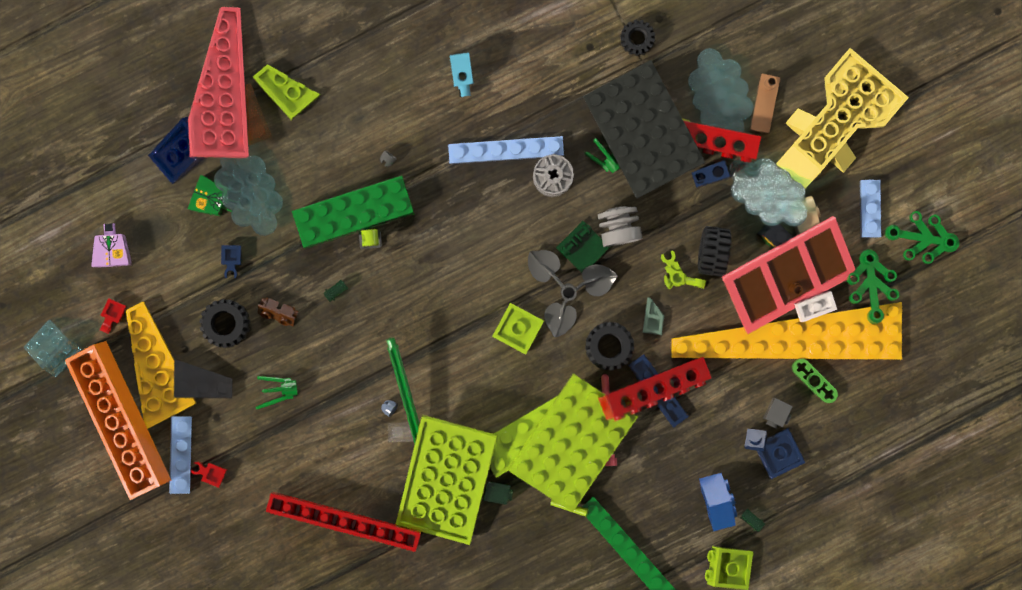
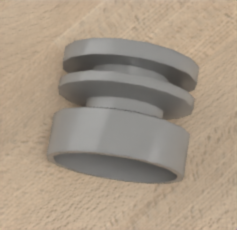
M556 154L546 155L535 165L533 172L534 185L544 196H561L568 191L572 184L574 176L573 167L563 156ZM555 170L557 171L556 175L559 177H555L552 180L548 173H552Z
M616 207L597 214L598 220L607 219V222L600 223L599 227L609 228L608 232L601 234L603 247L621 245L643 239L641 227L631 226V223L639 220V217L629 216V214L637 212V207Z

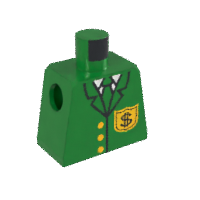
M200 175L187 209L194 212L221 216L223 209L233 213L237 202L228 199L230 191Z

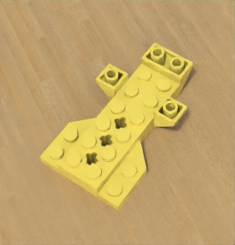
M851 48L847 50L824 78L827 105L815 117L797 109L785 123L799 135V138L776 165L804 189L829 162L844 173L856 159L846 143L857 129L884 127L909 98ZM865 85L869 87L866 92L862 89ZM855 99L857 101L856 105L852 106L850 100ZM843 113L845 120H840L838 115Z

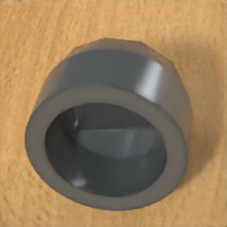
M386 150L380 156L381 164L384 161L386 162L385 167L392 166L397 160L395 156Z

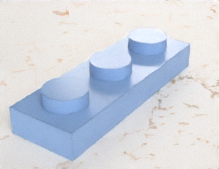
M860 180L861 238L881 237L880 180Z

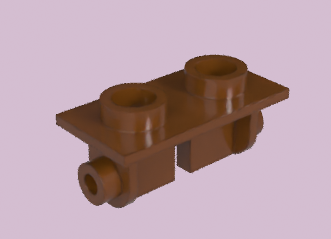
M262 298L258 305V314L265 319L277 320L284 326H294V320L299 312L296 308L283 304L281 309H277L279 306L278 301Z

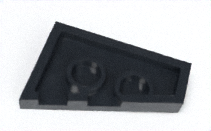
M174 359V398L232 399V378Z

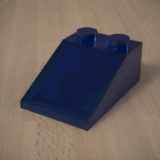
M189 116L182 118L148 155L172 184L177 182L205 158L190 157Z

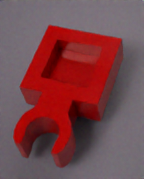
M194 462V464L199 465L200 469L199 471L191 470V473L203 475L201 481L220 488L227 469L212 463H208L207 467H204L201 462Z

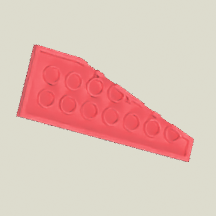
M221 7L219 10L188 118L190 157H249L240 8Z

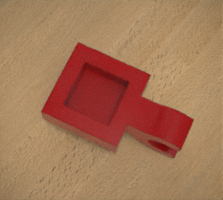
M108 298L100 315L105 317L100 330L109 334L113 322L120 323L127 306Z

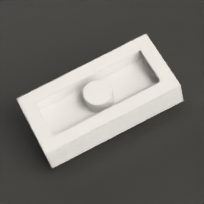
M832 291L794 304L800 322H805L837 310Z

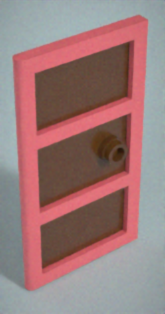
M832 216L722 276L742 325L746 333L749 334L795 309V303L822 294L846 281L847 276L856 269L836 218Z

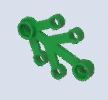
M918 211L912 212L909 215V219L912 223H915L922 234L900 230L896 225H890L884 231L885 237L890 241L897 240L898 238L920 241L911 249H906L903 252V258L907 261L913 260L917 253L930 244H937L939 246L931 252L922 255V261L925 264L932 263L934 258L942 252H954L959 247L958 237L955 234L947 233L940 223L941 218L938 215H931L928 218V223L935 227L940 237L932 235L922 221V215ZM913 214H917L919 216V219L917 221L913 220ZM932 217L937 218L936 224L931 222ZM891 229L896 230L897 234L895 236L890 234ZM948 239H951L953 241L952 246H948ZM907 251L912 253L911 258L906 257ZM926 255L931 256V260L929 262L925 260Z
M868 249L860 254V265L853 273L847 276V282L850 285H855L860 280L859 276L865 270L867 272V278L855 292L850 294L849 300L853 304L859 303L862 300V295L869 288L871 310L867 313V319L872 324H878L883 320L884 313L879 309L877 288L890 301H895L899 298V291L889 288L877 278L875 270L881 273L887 282L896 280L897 273L884 267L878 262L879 257L877 253ZM867 256L872 257V262L867 260ZM888 273L893 275V279L888 278ZM854 276L856 278V282H852L850 277ZM890 292H894L896 297L892 298ZM853 295L858 296V301L853 299ZM874 312L879 313V318L874 317Z

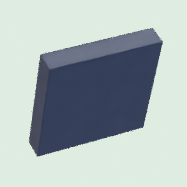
M789 428L768 437L765 450L757 451L770 479L805 463Z

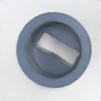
M386 400L381 406L382 412L391 417L396 411L398 404L394 401Z

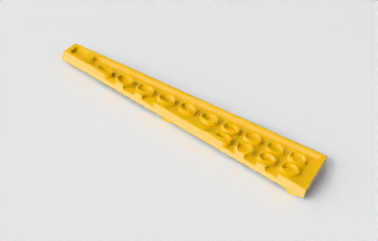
M902 302L880 305L879 309L883 311L884 318L878 324H872L868 321L867 313L871 310V307L824 314L805 322H800L798 318L767 323L749 334L742 327L671 339V358L901 360ZM874 312V317L879 318V313Z

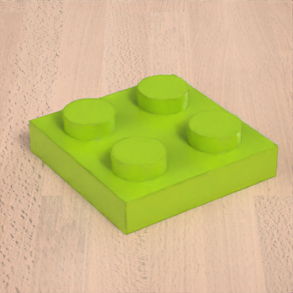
M510 303L492 337L526 355L544 321Z

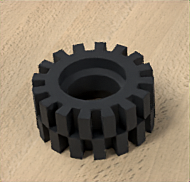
M644 20L630 21L623 27L620 36L621 45L630 55H644L654 45L655 32L648 22H643ZM634 31H641L645 35V41L642 44L635 45L631 42L630 35Z

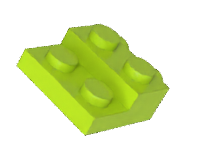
M712 546V550L708 552L707 556L710 562L709 570L705 572V579L708 581L707 585L748 590L753 551Z

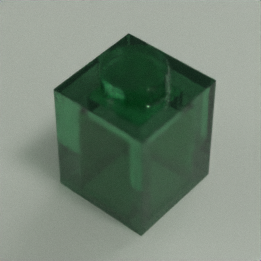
M487 481L484 501L507 505V501L512 500L513 490L510 489L509 484Z

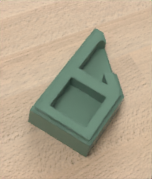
M647 297L642 333L662 335L664 315L653 300Z

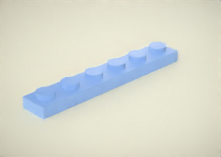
M563 136L448 144L450 164L543 158L546 155L552 154L564 156Z

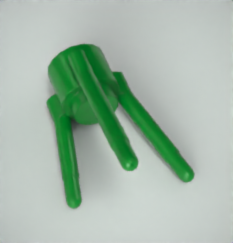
M595 138L594 142L607 157L604 160L606 164L589 152H585V155L603 167L606 172L610 170L613 174L620 166L614 155H610Z
M257 376L259 380L284 382L281 383V387L263 389V393L282 391V395H285L256 406L257 410L287 399H293L294 395H298L296 380Z

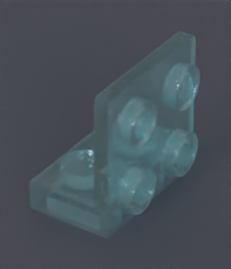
M48 320L24 346V349L38 365L54 377H57L67 366L65 359L81 351V347L68 339L51 320Z

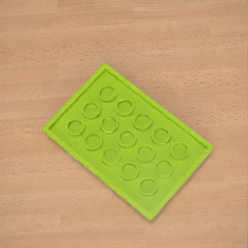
M574 373L508 469L511 473L571 512L575 510L638 417L627 412L623 419L614 421L613 418L606 420L598 399L605 396V394Z
M423 415L419 425L396 525L470 545L498 435Z

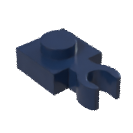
M221 245V265H227V269L224 272L225 278H228L229 271L234 272V278L238 277L236 265H241V245Z

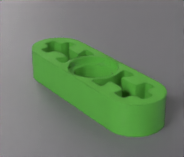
M797 359L793 362L792 371L823 402L832 403L837 399V390L807 360ZM797 363H805L804 369L807 372L811 369L813 372L809 373L806 379H804L803 376L806 374L803 371H797ZM813 375L818 376L820 379L819 385L815 387L809 382L810 377ZM825 383L826 386L823 388L827 391L832 390V399H825L824 396L826 394L822 390L818 393L817 389H820Z

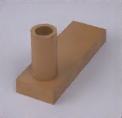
M761 74L750 125L751 131L769 134L780 77Z

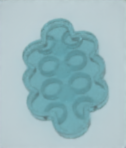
M705 49L697 58L698 69L694 70L688 79L690 89L695 92L693 104L695 108L702 111L700 115L701 123L743 133L745 129L743 120L749 118L752 114L753 103L746 96L749 88L747 82L740 78L741 67L735 60H723L717 50Z
M254 155L247 158H220L222 168L215 174L214 182L216 187L223 192V204L232 210V220L241 227L251 225L253 230L259 235L266 236L271 234L277 227V219L274 214L281 210L283 201L280 194L274 191V178L265 173L266 166L264 161Z
M766 158L758 159L754 163L743 162L740 159L732 162L729 169L730 176L734 180L731 187L732 197L738 202L745 203L748 213L759 215L760 220L768 226H776L782 221L790 226H798L805 222L807 209L802 203L805 199V189L799 182L791 181V175L788 171L777 169L776 164Z

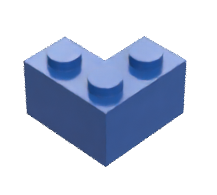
M722 473L700 478L701 492L706 503L713 532L736 526L735 517L738 516L735 506H732L735 505L734 496L732 493H728L730 491L728 480L723 479Z

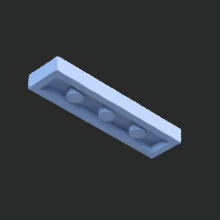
M171 416L170 478L172 481H170L169 485L170 494L190 493L191 416Z

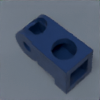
M725 160L692 173L696 188L730 179Z

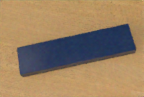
M644 354L628 365L639 381L658 374ZM654 386V391L658 394V389ZM675 396L666 401H663V399L657 400L658 408L673 428L689 417Z

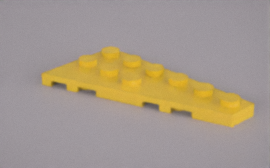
M141 302L127 309L126 315L135 361L134 366L141 400V411L147 429L197 404L194 398H174V358L145 302Z

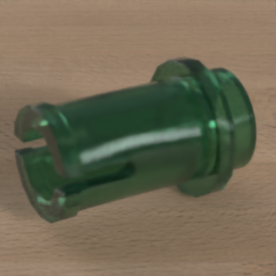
M340 279L339 282L328 290L326 288L323 294L329 302L332 300L336 301L335 298L347 290L348 287Z
M748 508L740 516V519L750 525L753 531L759 532L765 525L763 519H759Z

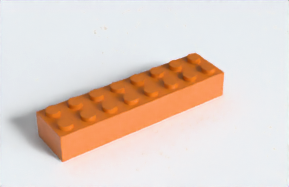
M107 342L94 344L65 359L129 499H134L172 481Z

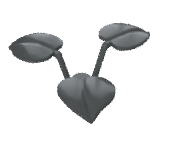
M548 250L530 251L528 255L529 270L536 280L547 282L552 276L561 287V296L564 299L563 304L557 302L550 304L544 314L545 322L554 337L565 334L576 321L577 313L575 308L569 305L566 306L568 301L576 297V291L586 285V291L590 295L602 296L610 290L617 278V274L606 266L590 265L582 272L584 282L574 287L570 283L563 284L554 274L560 268V261L555 253Z

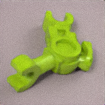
M670 251L672 255L670 260H666L664 254L661 255V260L667 264L664 268L669 274V279L664 275V283L668 289L684 284L704 289L706 280L686 277L681 267H679L678 261H674L675 253L673 251Z

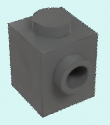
M772 398L763 419L767 420L766 424L773 428H777V426L783 427L791 419L792 415L789 413L793 406L777 398Z

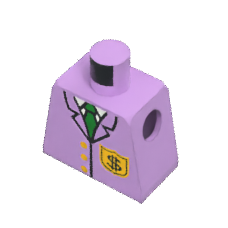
M114 223L104 224V235L95 236L92 267L132 265L125 235L116 234Z

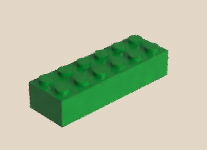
M399 176L293 210L292 214L303 248L307 249L412 215L414 211L403 177Z

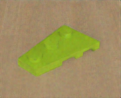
M268 64L253 76V79L291 121L320 97L319 93L292 80Z

